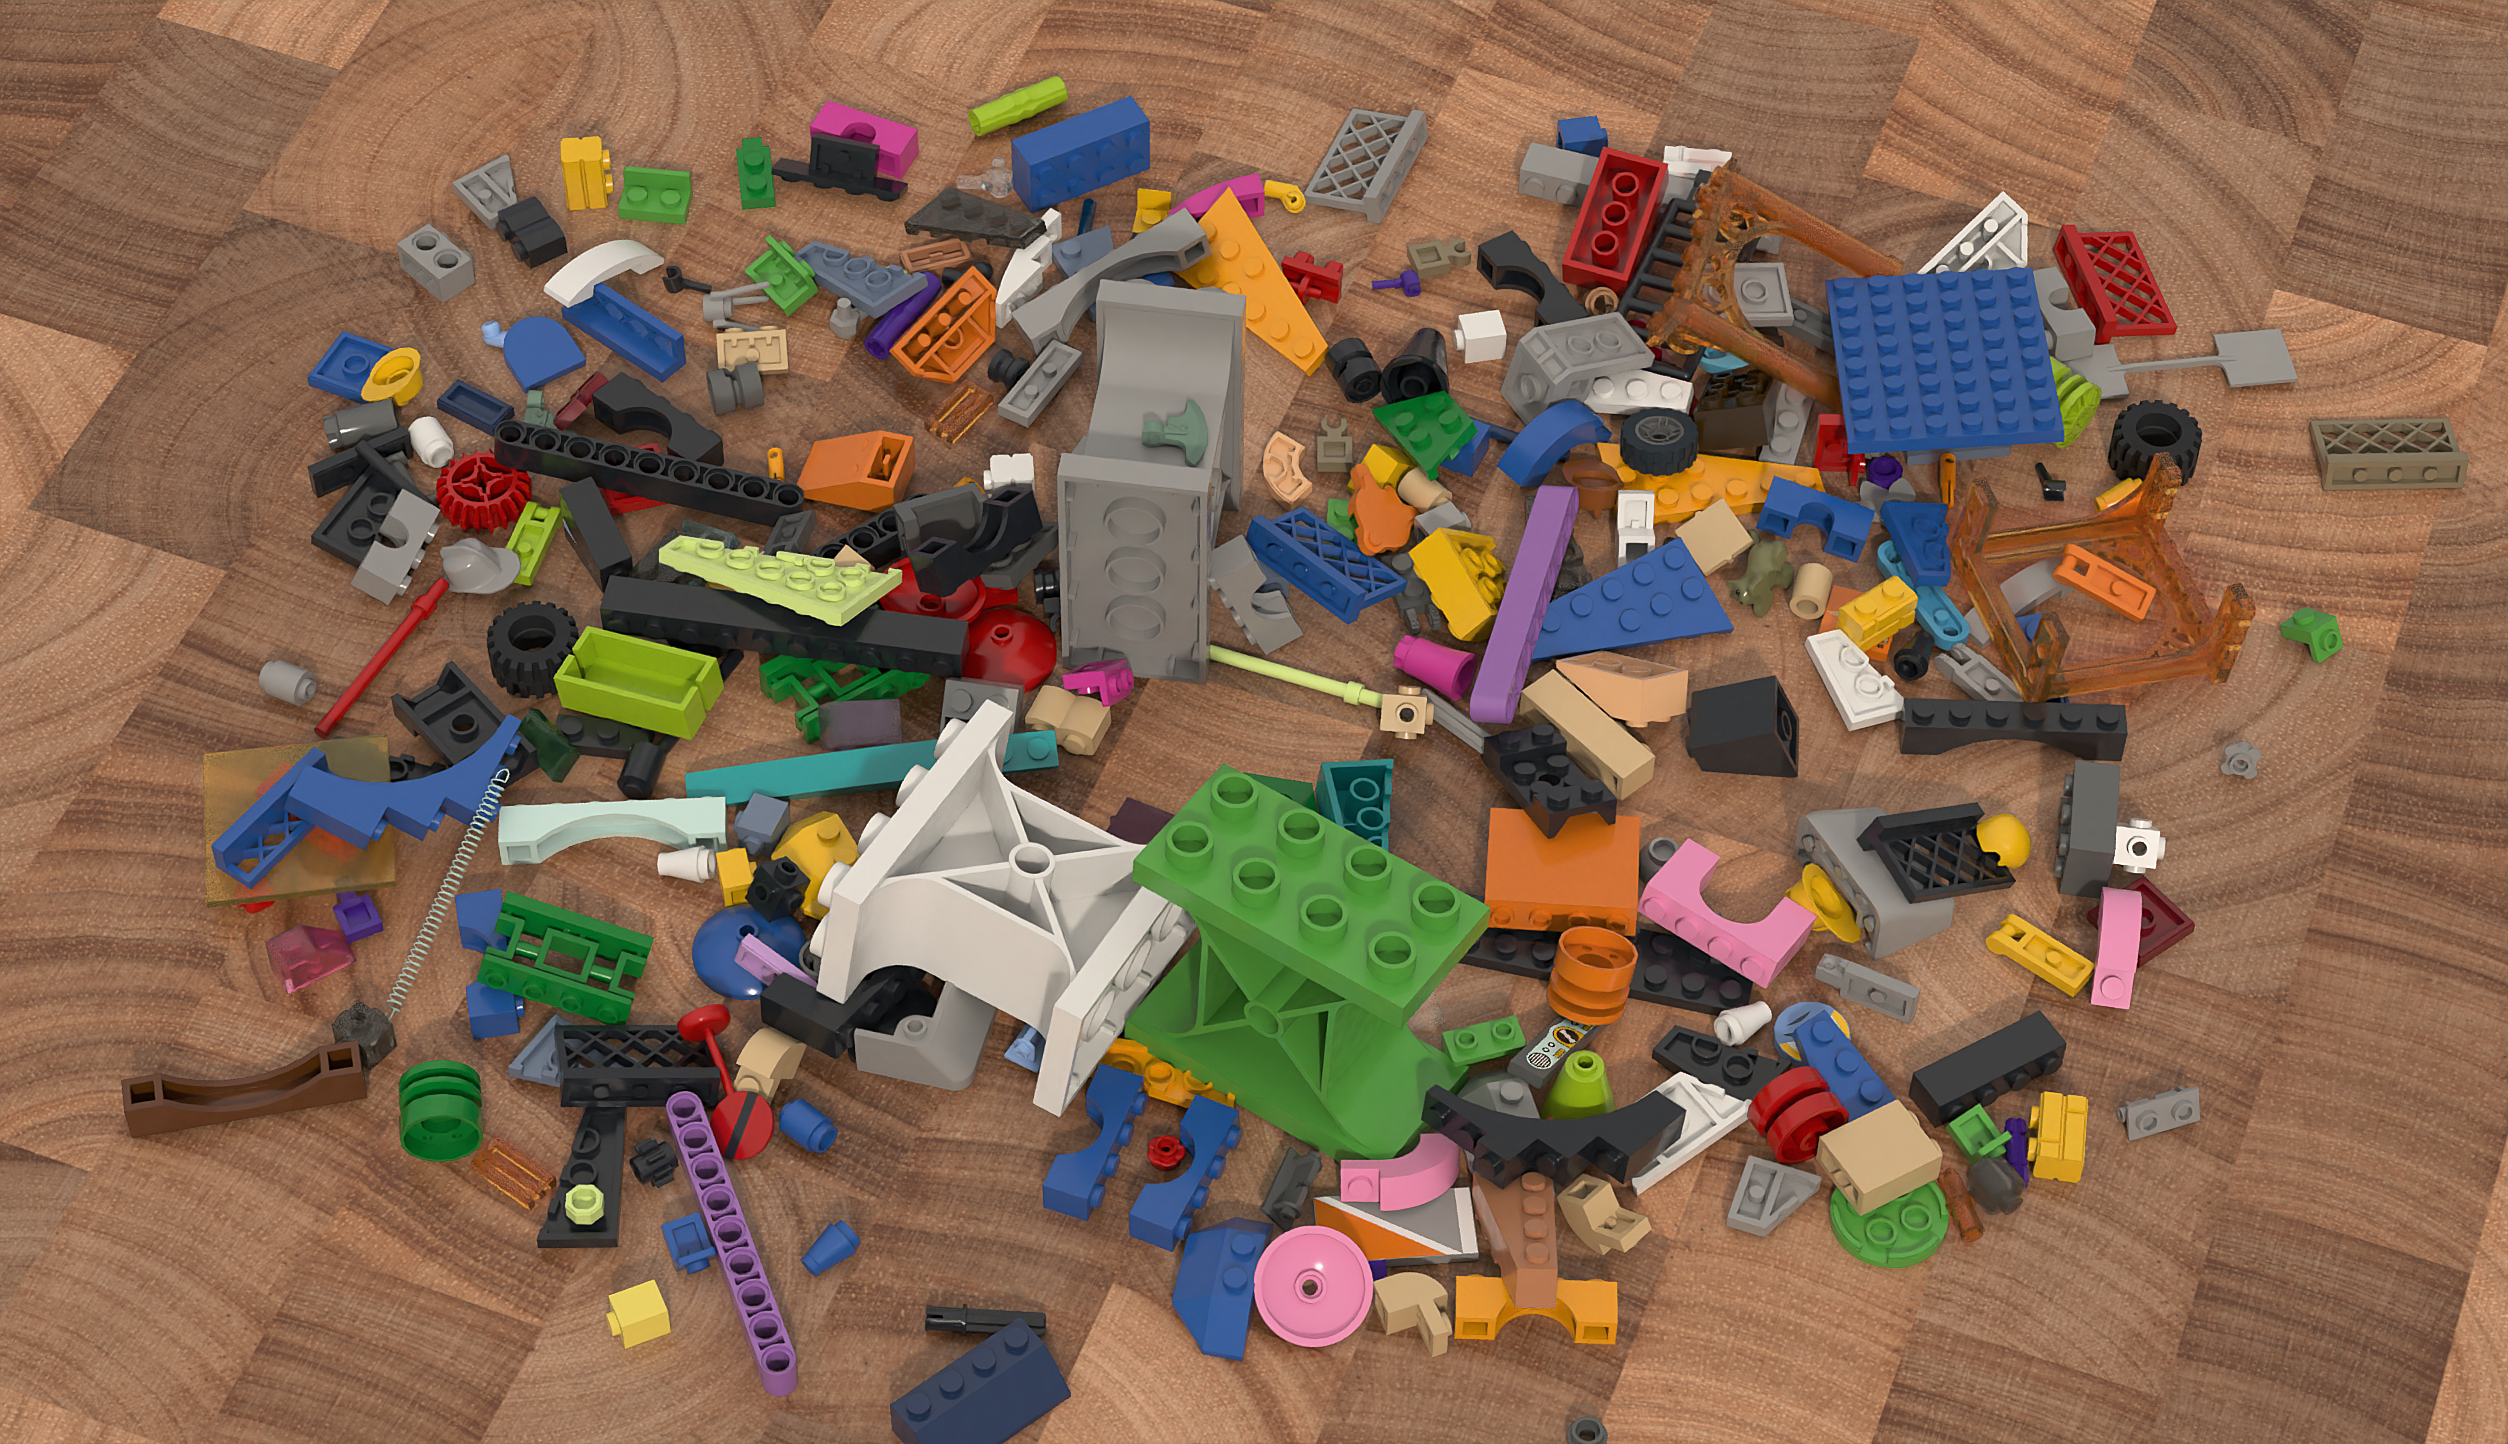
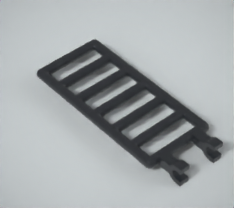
M1699 169L1687 200L1672 198L1669 201L1614 312H1619L1624 319H1626L1629 311H1634L1691 327L1688 312L1636 298L1642 286L1685 297L1683 282L1649 273L1654 261L1682 268L1683 264L1713 263L1661 249L1666 238L1671 237L1737 255L1733 263H1749L1766 227L1762 220L1754 218L1763 206V199L1760 198L1763 186L1750 183L1738 213L1703 205L1713 190V186L1709 185L1712 172ZM1680 212L1749 232L1742 243L1675 225L1674 222ZM1630 325L1644 343L1688 355L1682 368L1654 360L1651 367L1640 370L1690 382L1717 327L1696 328L1700 332L1695 342Z

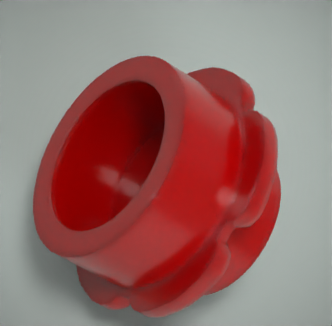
M1174 1135L1157 1136L1148 1144V1160L1160 1171L1168 1172L1176 1169L1186 1154L1185 1146L1180 1144V1139ZM1169 1149V1152H1163L1162 1150Z

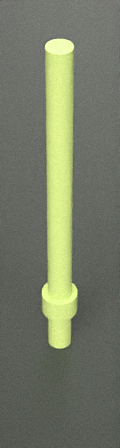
M1210 644L1211 660L1344 698V702L1359 706L1360 703L1382 709L1383 694L1367 690L1363 684L1349 681L1348 684Z

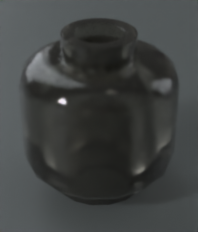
M1986 1156L1977 1161L1967 1172L1966 1191L1986 1214L1997 1215L2003 1212L2005 1215H2009L2022 1204L2023 1199L2021 1195L2025 1189V1181L2003 1157L1991 1158Z

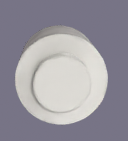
M427 416L418 418L411 424L408 429L411 445L422 461L434 468L448 464L454 456L453 442L438 420Z

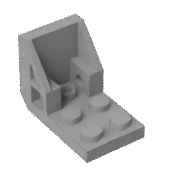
M1619 312L1534 327L1519 340L1500 393L1527 426L1541 413L1559 403L1570 400H1578L1580 403H1583L1588 398L1596 377L1651 367L1655 355Z

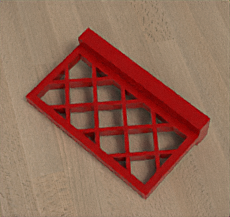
M2062 225L2052 250L2078 308L2084 309L2096 328L2095 345L2109 344L2112 337L2175 334L2178 327L2133 231L2078 233L2075 225ZM2126 243L2129 250L2128 254L2112 244ZM2084 245H2091L2100 251L2096 255L2087 250ZM2106 253L2121 262L2116 266L2102 258V256ZM2128 265L2139 271V278L2124 270V266ZM2094 266L2101 268L2111 275L2107 279L2098 274ZM2117 277L2132 285V287L2127 290L2113 282V280ZM2136 289H2139L2150 295L2152 300L2149 302L2134 292ZM2105 290L2121 297V301L2118 303L2109 298ZM2128 301L2143 311L2141 314H2138L2125 307V303ZM2150 313L2161 319L2162 323H2154L2145 318V316ZM2119 314L2133 322V324L2119 325L2116 315Z

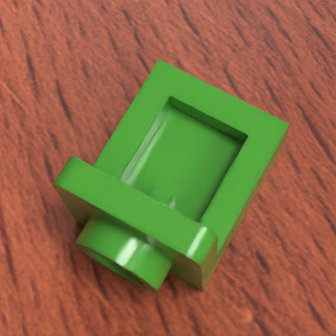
M2303 608L2294 612L2291 618L2280 624L2284 638L2309 644L2314 662L2321 663L2343 647L2337 619L2334 615L2315 611L2311 608Z
M1980 1103L1945 1127L1972 1166L1982 1159L1989 1164L2007 1152L2003 1145L2012 1138L2008 1131L2003 1134L2000 1133Z

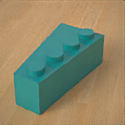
M1394 759L1322 762L1315 788L1320 815L1388 851L1390 799L1392 795L1391 780Z

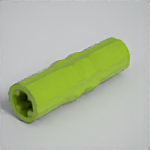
M1053 76L1031 86L1020 88L1013 93L1005 94L999 99L969 110L968 120L974 133L981 137L1066 102L1068 99L1067 90L1059 76Z

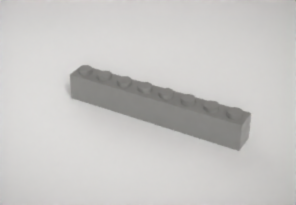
M1531 142L1520 168L1518 193L1582 208L1599 158ZM1669 175V183L1654 225H1658L1672 198L1687 200L1695 180ZM1712 185L1713 190L1703 205L1738 213L1746 193ZM1760 196L1763 199V206L1754 218L1762 220L1766 227L1756 246V250L1778 255L1788 228L1791 203ZM1680 212L1674 222L1675 225L1742 243L1749 232Z

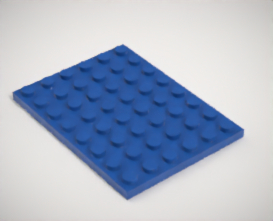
M2012 267L2002 270L1978 269L1968 272L1944 271L1934 274L1909 273L1900 276L1875 275L1866 278L1840 277L1825 280V292L1848 454L2064 442L2063 421L2032 268Z

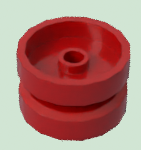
M1804 1066L1789 1070L1766 1084L1749 1105L1747 1118L1759 1135L1766 1138V1144L1781 1164L1793 1165L1815 1157L1820 1136L1847 1124L1850 1114L1836 1094L1830 1093V1087L1819 1071L1814 1067Z

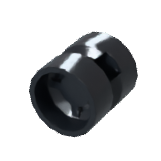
M1347 338L1336 343L1328 351L1325 357V364L1335 381H1337L1347 401L1363 403L1379 394L1381 391L1380 380L1382 371L1376 361L1373 360V356L1363 340Z

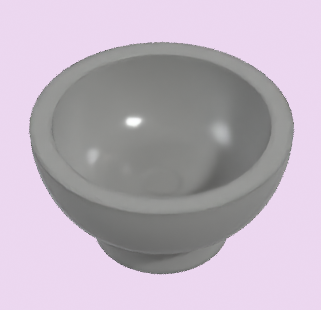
M1659 837L1646 844L1639 851V878L1647 884L1680 846L1668 837Z

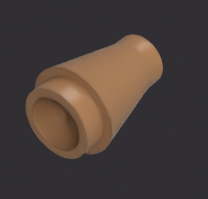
M1599 287L1586 292L1582 297V304L1585 306L1589 316L1592 317L1613 313L1617 308L1618 298L1611 289ZM1597 298H1598V303H1597V305L1594 307V302L1597 301Z

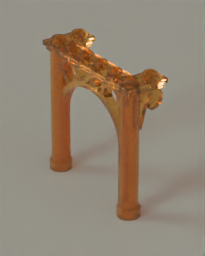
M1731 157L1723 167L1717 166L1714 169L1708 183H1701L1693 196V201L1696 202L1692 217L1697 219L1690 230V235L1693 236V239L1681 255L1680 260L1684 264L1672 280L1671 286L1675 288L1673 294L1667 298L1662 311L1656 310L1647 323L1646 329L1650 330L1645 344L1649 347H1652L1654 344L1660 346L1666 340L1667 345L1672 350L1687 355L1696 353L1700 345L1726 354L1729 353L1831 409V414H1842L1837 377L1768 340L1746 319L1738 304L1734 289V268L1737 257L1743 246L1749 241L1765 235H1781L1801 242L1863 278L1875 275L1900 276L1904 261L1893 255H1884L1739 173L1741 167L1736 165L1737 159ZM1744 219L1746 220V230H1740L1735 227L1741 225ZM1718 231L1728 239L1727 242L1719 243L1715 241ZM1709 260L1715 272L1703 274ZM1705 285H1710L1718 291L1722 301L1721 304L1714 305L1705 299L1703 295ZM1725 312L1729 321L1719 315Z

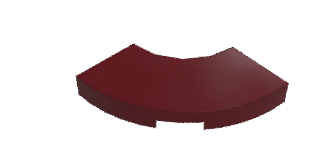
M599 371L593 373L570 397V401L559 409L553 418V424L561 431L567 428L587 409L589 403L593 400L592 394L609 382V380Z

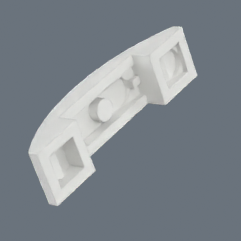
M634 240L610 241L584 252L569 262L544 286V292L569 308L593 297L594 285L628 269H632L638 274H643L662 265L664 258Z

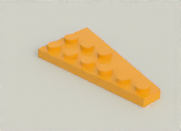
M1228 187L1198 222L1207 235L1212 254L1184 271L1171 272L1195 290L1202 287H1216L1227 293L1246 295V329L1310 377L1325 360L1330 347L1233 191Z
M1597 442L1596 445L1598 460L1612 466L1624 483V488L1621 490L1654 491L1653 525L1689 521L1695 517L1697 511H1704L1722 497L1735 515L1761 512L1774 476L1826 493L1818 468L1697 454V459L1693 461V465L1690 468L1684 469L1681 473L1677 472L1669 476H1652L1651 474L1645 475L1629 468V465L1625 464L1622 461L1623 457L1620 456V445ZM1616 501V504H1615V506H1614L1612 509H1613V512H1614L1615 519H1616V521H1617V501Z

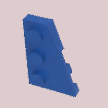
M1884 501L1879 512L1914 586L1946 587L1951 578L1950 548L1947 547L1946 537L1949 533L1948 524L1945 523V516L1948 512L1947 504Z

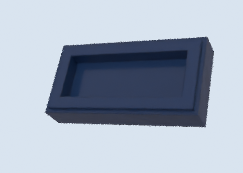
M459 379L437 400L439 410L494 437L497 424L505 420H511L515 416L513 406Z

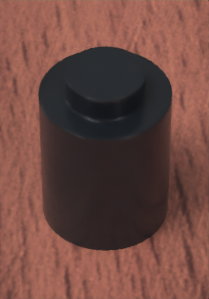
M636 742L631 746L617 780V786L624 796L631 800L648 799L652 796L666 762L664 751L649 742Z

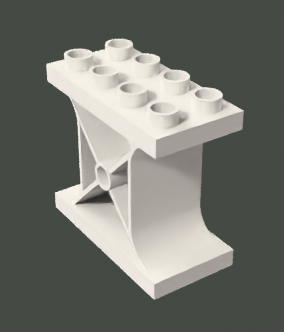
M987 699L968 723L953 718L946 725L934 751V758L938 761L930 770L920 765H915L909 771L898 791L896 805L900 808L893 817L890 818L878 812L871 818L858 843L857 853L861 857L853 867L838 861L826 875L819 890L818 903L830 910L818 925L810 944V952L822 958L816 991L844 1004L868 973L892 965L917 967L944 981L952 982L956 987L1026 1022L1040 1032L1046 1040L1033 1104L1060 1117L1125 1028V1020L1148 996L1195 931L1197 925L1188 911L1132 881L1133 860L1147 845L1133 844L1119 839L1013 785L1003 776L1002 768L1013 712Z

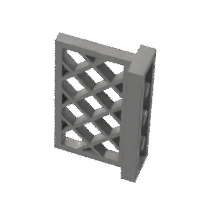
M1353 108L1303 194L1306 203L1366 213L1368 222L1380 224L1429 137L1425 111L1412 109L1408 117ZM1358 121L1372 124L1360 130L1355 129ZM1392 127L1401 128L1400 131L1388 136L1384 132V130ZM1377 133L1381 137L1367 144L1363 141L1364 138ZM1353 142H1357L1359 147L1346 152L1342 150L1343 146ZM1384 147L1389 149L1388 153L1374 157L1372 152ZM1366 155L1369 159L1354 166L1351 163V160ZM1343 163L1347 167L1333 174L1330 172L1331 168ZM1374 168L1377 171L1375 175L1362 179L1359 175ZM1354 177L1356 182L1344 187H1340L1338 182ZM1330 185L1334 188V191L1326 194L1317 193L1318 190ZM1361 190L1364 192L1361 200L1347 197Z

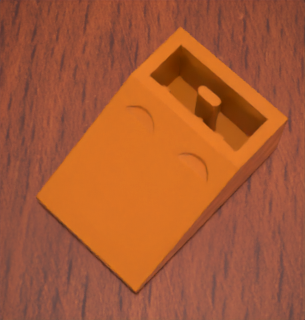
M878 430L815 441L797 485L802 488L804 498L882 513L893 507L894 504L902 501L916 466L914 437Z

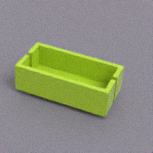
M591 626L585 628L572 648L574 655L568 654L554 676L558 695L564 708L689 740L694 738L707 717L705 710H711L724 689L717 658Z

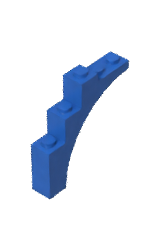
M508 714L495 734L474 754L449 769L420 779L395 783L362 782L333 776L305 765L288 794L283 809L364 851L371 840L379 842L388 824L421 841L424 840L429 830L436 833L445 814L470 826V823L474 822L473 817L478 816L476 811L481 810L479 804L483 803L482 798L486 797L485 792L489 791L488 786L492 785L491 779H494L500 770L506 768L505 765L500 763L505 753L512 756L522 739V736L517 734L522 720ZM504 770L498 774L496 779L501 778ZM493 780L492 782L497 785L498 780ZM493 786L489 787L490 790L500 794L501 790ZM486 793L488 797L498 799V796ZM484 799L483 801L486 804L492 805L496 809L481 805L480 807L483 810L489 811L493 815L490 816L482 811H478V814L493 823L503 803L500 801L495 803L489 799ZM475 818L478 823H485L483 819ZM472 824V826L475 829L481 831V826H479L478 824Z

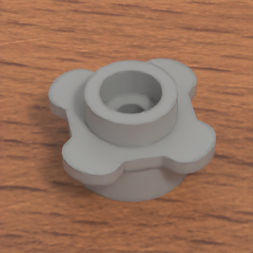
M2247 742L2228 744L2225 747L2226 761L2221 764L2222 772L2226 775H2243L2246 779L2256 777L2258 773L2256 763L2261 759V751ZM2238 760H2244L2245 762L2239 763Z

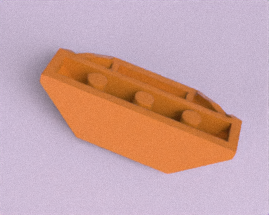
M971 266L896 340L889 352L915 377L951 385L954 384L995 341L996 288L974 266Z

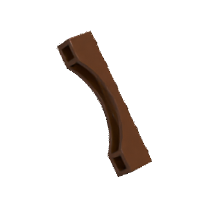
M358 1040L319 1046L306 1056L287 1066L245 1078L194 1080L158 1073L121 1080L124 1113L132 1138L368 1098Z

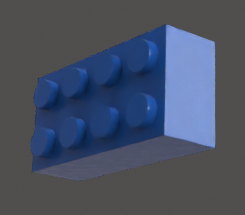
M1128 96L1011 140L1014 191L1032 214L1150 169V120L1134 99Z

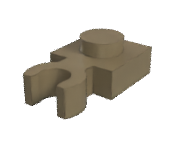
M1455 239L1447 246H1442L1440 240L1407 246V257L1419 279L1450 273V265L1464 267L1471 263L1470 251L1464 252V239Z
M1323 418L1321 421V436H1317V472H1350L1353 464L1352 436H1347L1346 418H1341L1340 427L1330 428L1327 418Z

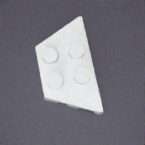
M1681 1071L1652 1090L1651 1092L1657 1090L1687 1111L1681 1138L1631 1178L1634 1193L1637 1196L1745 1122L1748 1119V1107L1752 1100L1746 1099L1743 1102L1725 1094V1089L1713 1084H1703L1696 1077Z

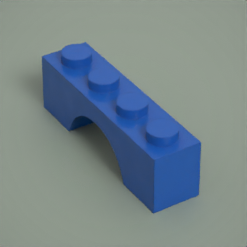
M501 889L455 895L462 948L475 950L483 955L487 946L506 952L511 937L494 932L503 904ZM477 981L466 986L473 1040L520 1033L518 1018L525 1017L522 996L493 989Z
M1100 1063L1086 1092L1087 1116L1099 1126L1102 1132L1091 1146L1080 1152L1057 1154L1043 1184L1044 1208L1088 1221L1094 1207L1098 1209L1101 1207L1106 1193V1186H1104L1108 1176L1112 1178L1115 1176L1120 1164L1119 1152L1122 1146H1129L1134 1134L1135 1125L1133 1122L1137 1115L1142 1116L1147 1107L1149 1095L1144 1093L1143 1076Z
M1196 1094L1180 1122V1144L1185 1146V1150L1190 1155L1193 1163L1182 1176L1173 1181L1160 1184L1146 1183L1129 1213L1130 1236L1170 1252L1174 1251L1180 1239L1186 1240L1193 1225V1214L1196 1209L1202 1210L1210 1193V1188L1208 1187L1213 1179L1218 1180L1221 1177L1226 1165L1225 1157L1229 1149L1235 1150L1241 1140L1243 1129L1239 1127V1110Z

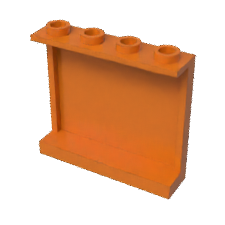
M1490 808L1484 904L1491 907L1488 927L1565 932L1574 927L1592 926L1611 930L1622 936H1635L1638 910L1640 817L1616 815L1615 824L1608 825L1599 814L1585 813L1568 818L1554 838L1548 839L1523 809Z

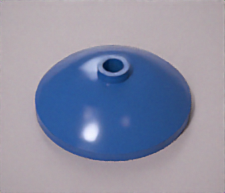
M750 903L723 909L711 916L700 927L692 945L694 969L700 980L709 989L722 996L738 1000L760 999V994L768 986L734 961L741 941L745 938L744 936L750 933L800 969L799 953L806 943V939L799 924L790 915L769 923Z

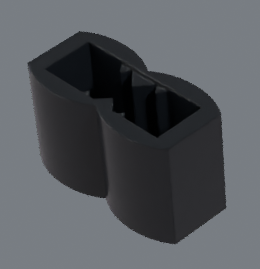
M535 196L497 212L499 222L496 223V229L503 242H510L516 259L519 262L524 261L529 268L532 269L568 253L565 236L561 228L548 215L542 203Z

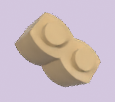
M1049 685L1042 686L1025 717L1026 733L1055 730L1056 745L1060 744L1068 752L1076 755H1094L1111 724L1110 706L1103 707L1102 702L1097 699L1075 696L1067 690Z

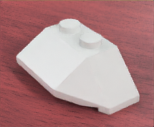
M2003 191L1917 274H1934L1944 271L1968 272L1978 269L2002 270L2012 267L2026 268L2028 214Z

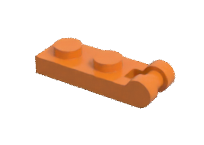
M2065 545L2061 554L2063 557L2061 565H2056L2052 574V578L2055 581L2073 587L2136 623L2144 619L2157 589L2077 545ZM2076 564L2085 567L2082 575L2074 571Z

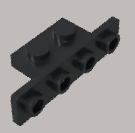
M815 133L812 136L810 163L781 158L772 167L771 171L772 175L781 176V179L787 182L806 181L813 183L817 188L829 189L836 187L845 189V192L851 195H863L864 193L876 195L879 200L887 202L899 200L908 191V183L877 177L880 145Z

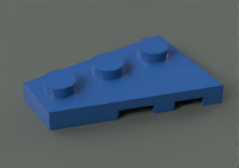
M1825 1010L1795 1028L1792 1037L1803 1065L1814 1067L1819 1071L1829 1085L1830 1093L1836 1094L1850 1114L1848 1123L1897 1100Z

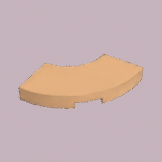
M1276 431L1265 448L1263 477L1272 497L1290 512L1312 492V483L1303 476L1299 468V463L1305 455V446Z

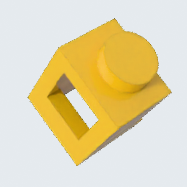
M733 848L728 851L715 853L725 909L749 903L745 896L754 879L753 873L757 868L756 862H748L745 848Z

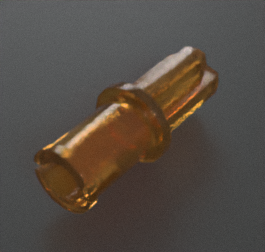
M1947 1168L1945 1172L1939 1173L1937 1178L1947 1201L1945 1207L1949 1210V1215L1955 1221L1961 1240L1964 1242L1976 1241L1985 1232L1984 1226L1981 1224L1974 1208L1976 1200L1973 1195L1968 1194L1960 1174L1953 1168Z

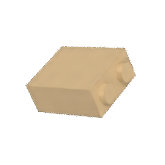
M1899 1099L1820 1136L1816 1155L1818 1163L1859 1216L1937 1179L1943 1158L1939 1144L1934 1139H1929L1920 1127L1916 1115L1910 1110L1907 1111Z

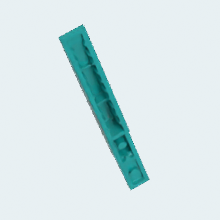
M1055 730L1009 734L1002 768L1003 775L1059 768ZM939 739L816 754L686 773L687 798H702L705 796L725 797L726 807L748 805L754 793L781 801L900 789L905 777L915 765H920L930 770L938 761L934 758V751Z

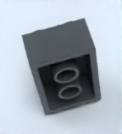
M2075 760L2072 775L2065 774L2063 796L2065 797H2060L2058 807V819H2061V826H2058L2056 836V848L2059 849V855L2062 856L2056 855L2054 865V878H2060L2059 894L2101 899L2102 887L2108 886L2116 850L2120 782L2119 765Z

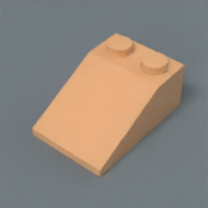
M1603 650L1557 660L1556 662L1558 670L1611 717L1626 720L1627 726L1647 727L1650 721L1668 722L1671 716L1686 713L1688 670Z

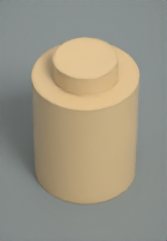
M1419 468L1408 472L1398 487V495L1408 504L1415 507L1421 514L1452 501V493L1438 481L1433 480L1430 482Z
M1819 563L1804 564L1798 569L1790 600V609L1794 614L1804 619H1817L1825 613L1833 580L1829 569Z

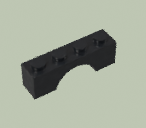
M1513 230L1478 245L1477 270L1495 290H1519L1531 295L1538 301L1539 306L1535 309L1534 327L1589 317L1585 306L1579 304L1571 296L1566 285L1560 283L1553 276L1547 264L1540 261L1531 251L1528 243L1524 240L1522 241Z
M621 371L592 394L595 418L619 435L636 430L653 431L669 440L667 445L668 455L719 467L724 464L723 441L720 436L713 430H707L698 424L690 414L679 411L665 397L658 396L647 389L640 380L633 379Z
M1006 486L984 501L979 529L972 540L963 547L958 541L932 537L908 553L920 592L933 594L937 597L950 596L957 591L959 586L968 580L980 576L982 570L992 563L1003 560L1007 553L1015 547L1029 542L1031 536L1043 529L1033 491Z

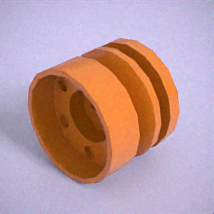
M1580 926L1563 932L1558 942L1554 959L1555 967L1550 975V983L1546 992L1549 1006L1561 1016L1585 1025H1606L1622 1018L1630 991L1629 984H1631L1638 959L1636 947L1624 936L1600 927Z

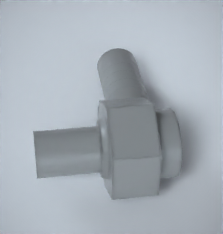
M840 298L837 301V309H834L830 318V330L840 338H851L857 334L861 321L869 315L857 307L852 309L851 301L848 298Z

